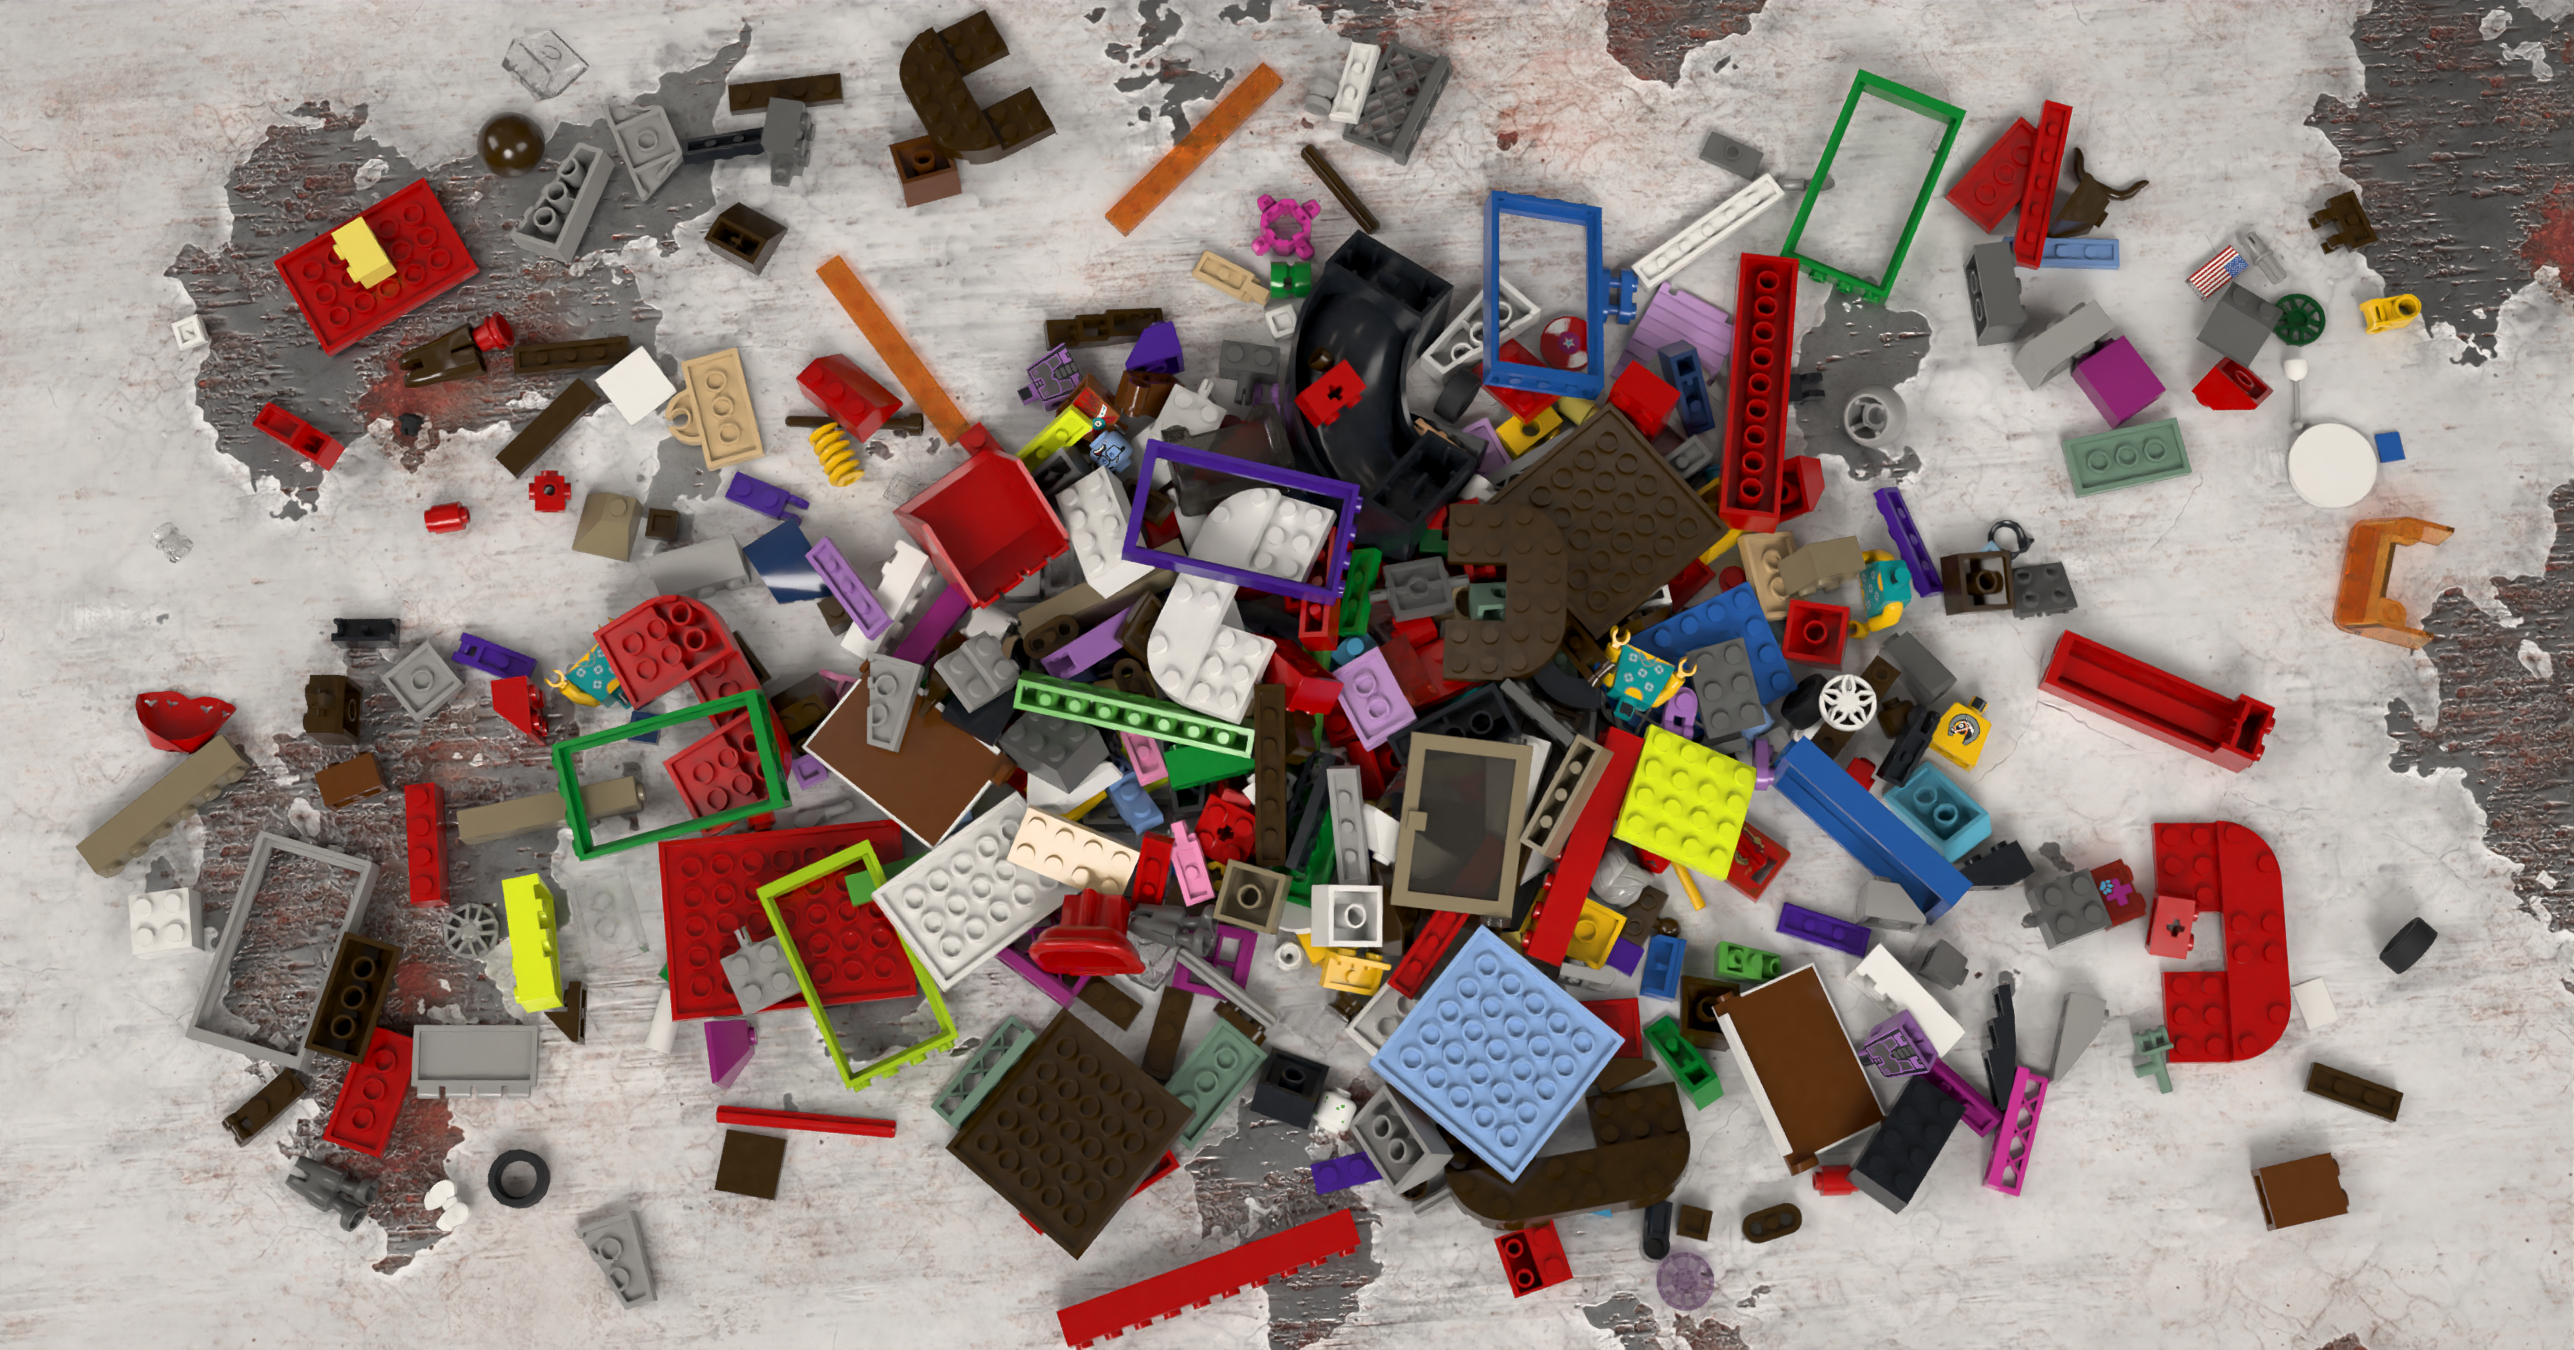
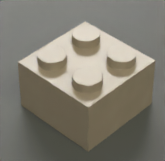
M1856 535L1807 544L1777 562L1787 596L1799 594L1800 598L1812 596L1818 590H1823L1824 593L1841 589L1840 584L1856 580V575L1867 569Z
M1229 859L1212 918L1270 935H1277L1293 876Z

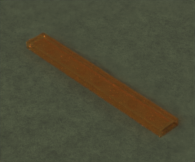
M837 255L817 269L816 273L947 445L951 447L958 442L957 439L972 427L843 259Z

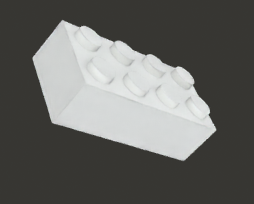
M1104 465L1055 495L1087 583L1105 599L1155 569L1153 566L1121 560L1132 508L1122 482ZM1140 531L1137 546L1147 548Z

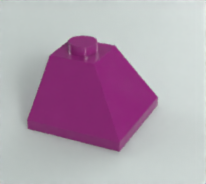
M747 1020L704 1022L712 1083L722 1089L731 1087L755 1054L754 1045L758 1044V1034L756 1027H751V1023Z

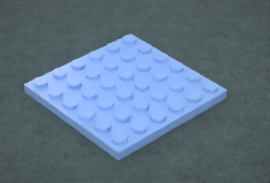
M1481 924L1368 1063V1066L1513 1183L1617 1052L1625 1039Z

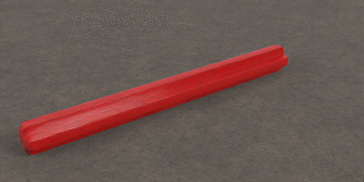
M719 1105L716 1111V1121L726 1124L894 1138L897 1131L896 1121L888 1119Z

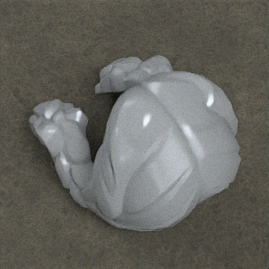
M1613 838L1606 843L1591 887L1594 893L1601 897L1603 901L1616 907L1624 908L1639 899L1643 888L1654 881L1655 873L1630 863L1623 853L1628 852L1632 845L1618 838ZM1654 860L1646 861L1647 863L1653 864L1655 867H1657L1654 863Z

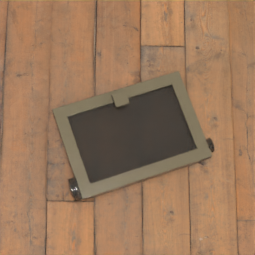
M1411 731L1390 905L1480 915V924L1501 928L1510 927L1521 847L1519 840L1523 832L1534 747L1533 745H1527V738L1509 736L1508 743Z

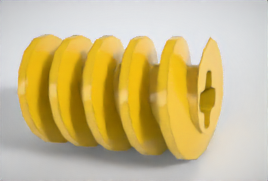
M835 422L815 430L809 436L808 441L814 447L815 455L819 456L818 461L821 466H824L823 471L825 475L829 476V483L832 486L845 487L863 477L865 471L864 469L855 471V468L860 465L859 459L849 460L856 453L852 449L845 451L849 447L850 442L849 440L840 441L845 436L844 430L835 431L838 427V423Z

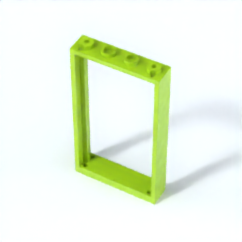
M868 839L756 889L761 904L780 941L847 1091L854 1089L855 1093L872 1086L870 1080L878 1076H882L883 1080L900 1073L898 1067L908 1062L913 1067L928 1059L926 1054L936 1049L941 1054L956 1046L954 1041L959 1039L958 1032L932 976L896 930L942 1032L853 1073L793 943L774 898L863 859L876 889L880 888L888 881Z

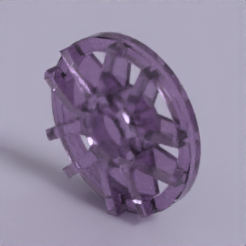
M1680 1252L1669 1256L1660 1265L1656 1276V1288L1662 1300L1670 1307L1680 1311H1691L1703 1306L1711 1297L1714 1289V1275L1709 1264L1702 1257L1689 1252ZM1686 1257L1683 1268L1679 1266L1675 1259ZM1691 1258L1698 1261L1694 1271L1688 1269ZM1670 1262L1677 1269L1674 1275L1665 1269ZM1701 1265L1705 1268L1708 1276H1697ZM1662 1273L1667 1275L1672 1281L1661 1285ZM1698 1280L1709 1281V1288L1697 1287ZM1673 1285L1675 1292L1666 1296L1662 1288ZM1695 1291L1706 1293L1700 1302L1697 1301ZM1690 1293L1693 1305L1686 1306L1685 1294ZM1680 1294L1681 1305L1673 1303L1670 1299Z

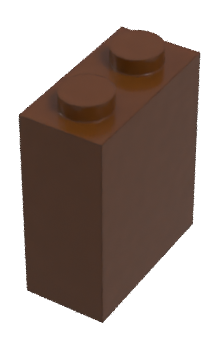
M2331 1152L2251 1170L2268 1231L2348 1213V1195L2343 1188L2341 1189L2338 1176H2340L2339 1165L2336 1159L2332 1158Z

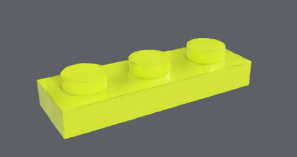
M1071 404L1014 456L1019 457L1029 473H1031L1059 448L1074 445L1093 427V421Z

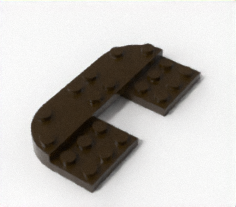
M1675 1081L1585 1097L1596 1148L1536 1158L1535 1155L1513 1183L1437 1123L1436 1129L1454 1154L1444 1166L1448 1190L1453 1201L1462 1213L1468 1214L1481 1222L1482 1226L1500 1231H1516L1550 1225L1551 1219L1610 1209L1611 1214L1641 1209L1663 1201L1675 1191V1187L1682 1180L1683 1176L1685 1177L1690 1159L1689 1131L1687 1132Z

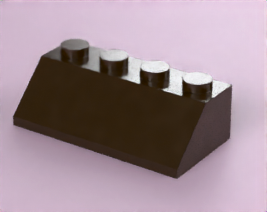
M344 932L304 1048L363 1065L403 951L402 947Z

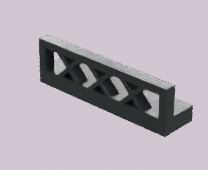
M1315 750L1308 756L1287 812V838L1289 833L1291 835V838L1287 839V845L1293 844L1283 867L1305 874L1330 806L1327 768L1329 766L1345 765L1346 760L1341 757ZM1318 757L1323 759L1316 778L1313 767ZM1313 786L1306 806L1302 798L1304 791ZM1303 815L1297 833L1295 834V831L1292 827L1294 819Z

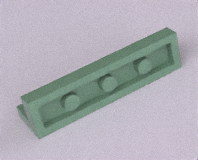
M1011 1015L932 1104L931 1108L959 1131L1038 1037ZM1013 1024L1022 1034L1013 1045L1005 1046L1004 1034ZM1000 1039L1001 1046H994ZM1001 1050L1000 1060L993 1068L985 1069L984 1056L989 1051ZM980 1062L981 1069H974ZM981 1073L979 1084L972 1091L965 1092L964 1079L969 1074ZM960 1085V1092L953 1093L955 1089ZM961 1096V1104L951 1116L941 1108V1105L948 1097Z

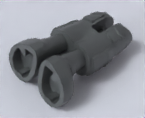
M1138 903L1134 911L1135 916L1131 918L1128 925V931L1139 936L1141 939L1150 940L1171 948L1177 947L1179 944L1192 949L1195 955L1205 957L1211 949V938L1215 939L1218 930L1219 920L1212 918L1216 905H1207L1201 916L1194 917L1188 916L1184 907ZM1186 929V930L1192 931V932H1194V933H1187V932H1183V931Z
M299 1156L294 1166L301 1169L304 1173L310 1174V1177L306 1181L304 1178L289 1174L285 1184L303 1196L310 1205L322 1212H327L331 1209L337 1211L341 1215L340 1226L343 1230L348 1232L355 1230L367 1215V1209L339 1197L338 1192L343 1191L353 1196L362 1204L369 1206L376 1198L379 1182L372 1177H366L361 1182H355L349 1179L346 1170L334 1164H324L305 1156Z

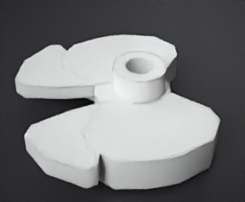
M452 1179L436 1183L430 1192L426 1193L424 1199L426 1210H433L441 1206L445 1210L437 1221V1227L442 1231H453L454 1227L465 1223L472 1214V1206L469 1203L463 1202L462 1198L457 1195L458 1185Z

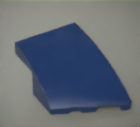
M792 517L743 548V551L779 605L794 603L800 600L812 601L815 598L833 595L832 591L805 557L812 549V546Z

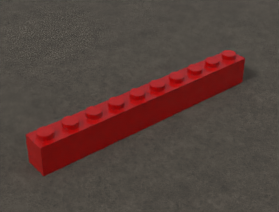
M1347 1208L1056 1311L1068 1348L1076 1347V1350H1084L1095 1346L1093 1340L1105 1336L1106 1341L1123 1336L1122 1330L1134 1326L1135 1331L1153 1325L1151 1319L1162 1315L1165 1320L1182 1315L1181 1309L1193 1305L1194 1310L1212 1304L1210 1298L1221 1294L1224 1300L1241 1294L1239 1289L1250 1284L1252 1289L1262 1287L1270 1283L1269 1277L1278 1274L1281 1275L1282 1279L1299 1273L1297 1267L1309 1264L1311 1269L1328 1263V1256L1337 1253L1340 1258L1357 1253L1356 1247L1361 1245V1241L1350 1210Z

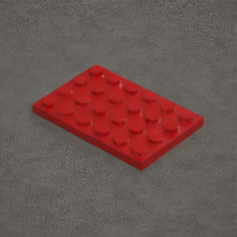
M424 177L273 262L319 343L329 357L480 272ZM359 217H362L369 225L397 271L369 289H366L361 281L357 283L353 281L346 270L350 264L347 259L341 260L335 252L333 245L336 244V241L331 233Z

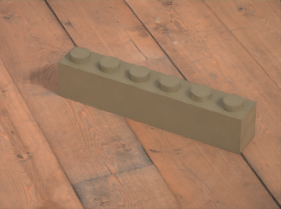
M220 733L79 843L76 849L97 875L106 879L114 877L124 870L125 864L130 860L144 855L153 842L168 836L173 831V827L181 820L191 818L197 812V808L204 802L218 797L223 787L230 782H236L242 778L245 770L251 765L234 743Z

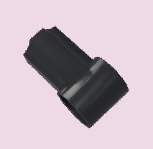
M1663 1200L1652 1206L1645 1207L1642 1241L1639 1246V1252L1641 1257L1647 1262L1657 1263L1669 1253L1672 1202ZM1649 1240H1656L1661 1244L1662 1253L1660 1255H1652L1648 1251L1647 1243Z

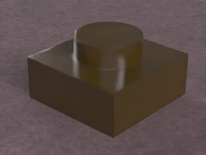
M649 508L645 537L652 540L676 542L680 513L673 510Z
M1682 1204L1676 1235L1707 1242L1713 1211Z

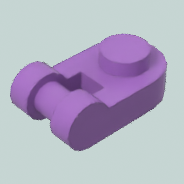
M1680 687L1676 694L1665 702L1659 727L1690 741L1693 736V724L1698 706V699L1693 690L1687 687ZM1674 716L1682 718L1681 726L1674 725Z

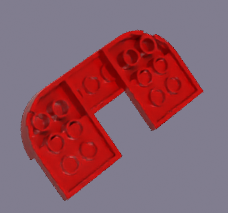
M679 595L654 597L639 604L593 633L635 711L641 710L689 681L700 703L752 689L763 690L725 620L714 608L698 599ZM766 696L786 781H788L792 764L790 741L780 719ZM747 706L708 716L715 731L663 762L693 819L770 799ZM740 821L700 832L703 837L717 836Z
M2217 820L2214 823H2153L2151 825L2155 889L2191 894L2196 900V904H2199V913H2220L2224 971L2161 973L2164 1027L2170 1043H2173L2174 1048L2166 1050V1064H2229L2243 1062L2259 1056L2269 1050L2281 1038L2287 1027L2291 1012L2281 870L2276 856L2259 835L2249 828L2234 822Z

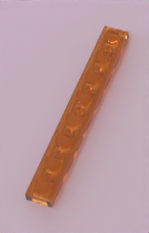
M1262 62L1105 214V219L1124 237H1127L1283 86V79Z

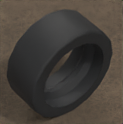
M1460 368L1440 394L1433 412L1452 425L1455 424L1476 397L1483 380L1467 368Z
M1816 673L1805 678L1797 685L1798 689L1789 693L1780 711L1782 716L1797 730H1804L1814 725L1822 718L1819 710V696L1829 681L1821 674ZM1826 694L1833 700H1836L1837 696L1835 694ZM1824 700L1825 708L1828 712L1832 705Z
M2416 917L2389 941L2382 950L2379 959L2393 972L2401 974L2423 956L2437 938L2438 932L2422 918Z
M522 1149L509 1150L499 1155L492 1163L488 1173V1187L492 1196L500 1204L515 1209L529 1208L539 1203L546 1195L550 1185V1171L546 1162L537 1154ZM515 1161L528 1162L534 1167L537 1175L534 1189L523 1197L510 1196L504 1191L501 1177L503 1171L509 1164Z

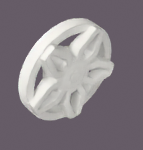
M1840 675L1831 679L1824 686L1819 696V710L1822 717L1830 726L1841 731H1855L1863 728L1870 722L1876 711L1877 700L1872 687L1865 680L1854 675ZM1842 681L1840 686L1841 693L1837 689H1829L1835 683ZM1847 681H1850L1851 691L1845 688ZM1855 683L1861 685L1866 691L1860 690L1855 693ZM1826 694H1835L1837 698L1833 700ZM1869 695L1870 698L1860 701L1859 696ZM1824 700L1830 705H1835L1830 716L1826 711ZM1871 703V709L1866 718L1864 709L1861 707ZM1836 711H1838L1842 716L1834 721ZM1856 712L1860 713L1862 721L1854 716ZM1847 716H1849V719L1853 721L1855 725H1843L1840 724V722H1842L1846 719Z

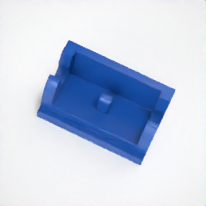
M1656 934V937H1651L1639 996L1670 1003L1674 1001L1687 940Z

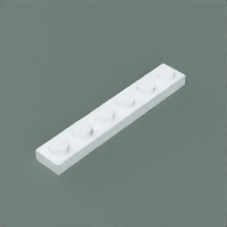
M1767 172L1631 266L1633 275L1638 276L1639 283L1649 292L1782 200L1785 196L1784 191Z

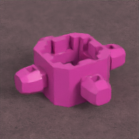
M1263 194L1259 197L1257 205L1262 212L1260 220L1261 236L1259 235L1251 244V249L1256 256H1263L1270 251L1271 247L1278 256L1288 257L1295 252L1302 261L1312 259L1315 256V251L1309 242L1312 232L1311 220L1318 216L1321 211L1315 199L1308 200L1302 204L1301 208L1294 199L1284 198L1277 203L1268 194ZM1289 214L1302 227V232L1293 235L1289 241L1287 239L1282 241L1281 238L1278 239L1276 237V234L1270 228V224L1278 221L1280 216H1287Z

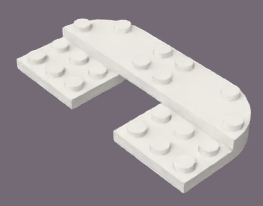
M1248 489L1230 496L1209 514L1188 557L1306 583L1337 515L1334 510L1282 496L1277 489ZM1180 573L1149 638L1147 658L1150 671L1162 690L1174 702L1189 709L1240 725L1254 695V684L1260 682L1277 645L1273 640L1221 624L1239 585Z

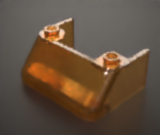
M2413 517L2375 518L2358 521L2352 526L2348 536L2332 616L2334 625L2340 631L2413 650H2419L2433 640L2434 633L2406 627L2407 613L2404 606L2396 600L2386 598L2396 544L2409 547L2422 542L2439 546L2454 534L2455 528Z

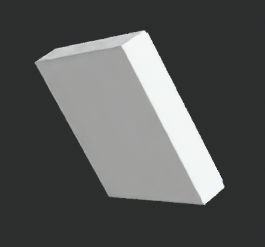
M643 346L595 380L631 427L678 393Z

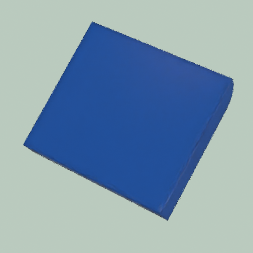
M2398 431L2374 436L2380 463L2406 460Z

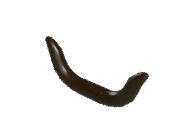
M2076 147L2074 173L2077 180L2081 182L2086 175L2084 155L2080 148ZM2141 180L2135 182L2126 190H2116L2099 181L2097 183L2108 199L2125 201L2133 198L2141 189L2149 184V181Z

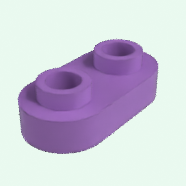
M1754 738L1752 767L1756 768L1754 790L1767 791L1768 785H1773L1774 767H1769V763H1772L1773 745H1768L1767 739Z

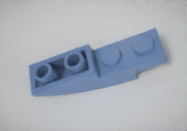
M1121 752L1120 756H1115L1117 761L1114 765L1123 773V778L1104 790L1126 825H1131L1138 835L1164 823V819L1156 804L1145 789L1140 786L1133 767Z

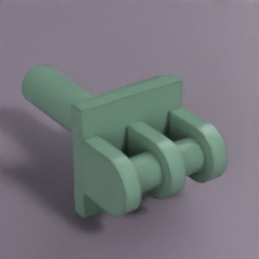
M2164 1025L2157 1026V1029L2153 1031L2150 1028L2146 1029L2143 1034L2133 1033L2136 1047L2134 1050L2135 1054L2145 1057L2150 1055L2151 1062L2134 1067L2136 1077L2141 1078L2155 1073L2161 1094L2172 1092L2173 1088L2162 1051L2174 1048V1046L2169 1041Z

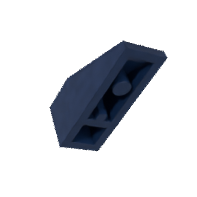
M1684 339L1658 348L1657 352L1666 383L1681 392L1676 409L1687 436L1692 437L1695 434L1697 435L1716 428L1697 348Z

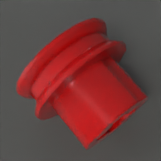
M496 311L492 317L485 316L484 324L474 328L472 332L476 344L483 352H487L495 347L504 350L507 345L512 346L515 343L514 334L509 323L501 313Z

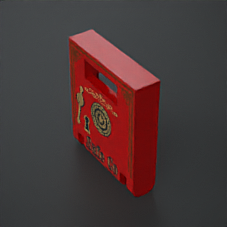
M1744 820L1741 830L1758 847L1757 851H1761L1767 860L1775 866L1761 885L1751 879L1756 871L1748 864V859H1744L1735 849L1729 873L1724 882L1756 904L1789 861L1792 853Z

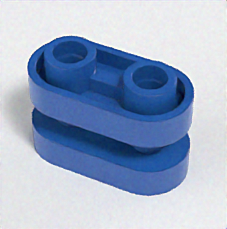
M1603 267V323H1606L1608 315H1616V324L1629 325L1630 320H1635L1637 303L1632 302V295L1637 292L1638 276L1633 275V269L1621 268L1619 277L1611 276L1610 267ZM1610 288H1617V304L1609 303Z

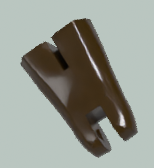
M466 323L432 342L401 355L398 358L401 370H413L424 367L411 371L402 377L406 388H418L441 382L487 375L488 371L482 350L476 344L472 334L473 326L470 323Z

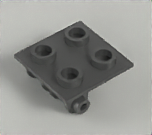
M2062 562L2012 569L2016 609H2012L2014 618L2019 617L2020 620H2024L2025 618L2034 617L2035 613L2039 618L2043 616V612H2045L2046 616L2057 613L2068 614L2069 610L2078 607Z

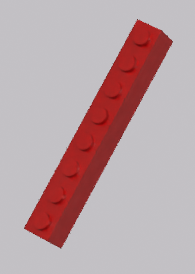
M1612 726L1605 728L1604 732L1600 731L1595 742L1614 752L1556 860L1552 858L1555 861L1552 873L1547 872L1541 888L1545 892L1542 900H1537L1533 907L1531 917L1534 918L1531 930L1526 929L1521 939L1520 946L1524 947L1522 954L1555 967H1561L1645 739Z

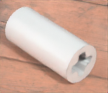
M662 990L644 1047L667 1055L671 1053L681 1023L672 1022L670 990Z

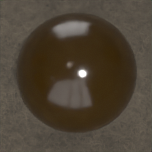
M503 112L491 117L481 127L477 137V152L484 167L491 173L505 178L519 177L530 172L538 165L545 150V139L540 127L531 118L516 112Z

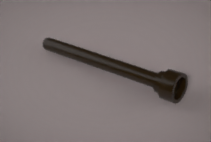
M910 413L909 416H904V419L889 418L879 430H903L904 433H909L910 436H922L924 417L922 413ZM787 416L785 419V424L788 427L820 428L824 425L835 423L832 418L826 416Z

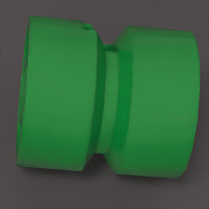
M1287 261L1271 262V299H1287L1290 294H1293L1295 299L1306 298L1311 290V261H1295L1293 266H1289ZM1292 277V283L1284 282V278Z

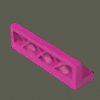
M2021 1066L2014 1068V1079L2008 1108L2001 1112L2004 1116L1997 1125L1982 1183L1983 1187L2015 1197L2020 1196L2049 1082L2048 1078L2029 1073L2030 1069ZM2027 1080L2040 1084L2037 1096L2029 1101L2024 1096ZM2035 1101L2034 1109L2032 1110L2029 1104ZM2025 1107L2031 1117L2030 1125L2019 1130L2016 1124L2019 1111ZM2028 1130L2027 1137L2025 1140L2022 1133ZM2017 1136L2024 1148L2022 1155L2012 1160L2009 1150L2012 1139ZM2020 1160L2019 1168L2017 1169L2015 1162ZM2008 1166L2011 1167L2016 1176L2014 1188L2001 1185L2004 1170Z

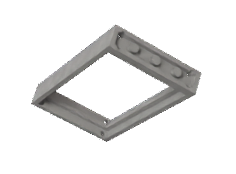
M272 828L271 833L260 830L185 1037L308 1073L315 1052L304 1048L340 943L345 931L358 934L381 867L373 863V857L356 852L355 857L344 854L345 849L328 844L327 849L316 846L318 842L310 838L300 836L299 841L290 839V834L282 830ZM273 848L360 872L295 1056L207 1030Z

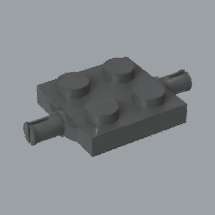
M1437 556L1383 566L1385 588L1367 591L1369 603L1387 600L1392 607L1395 622L1454 612L1452 588L1469 586L1470 583L1467 573L1450 577L1444 568L1442 557Z

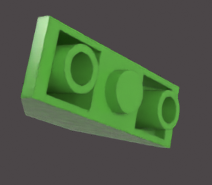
M1720 941L1715 947L1713 978L1735 983L1764 984L1780 977L1782 968L1781 955L1726 941Z

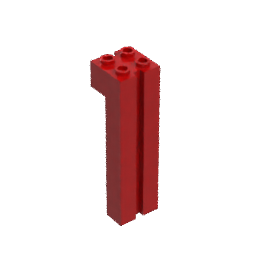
M2066 629L2058 637L2049 664L2038 686V689L2237 774L2247 767L2250 768L2253 762H2258L2261 759L2265 750L2262 738L2264 734L2269 735L2276 722V719L2272 717L2275 711L2273 706L2242 693L2232 700Z

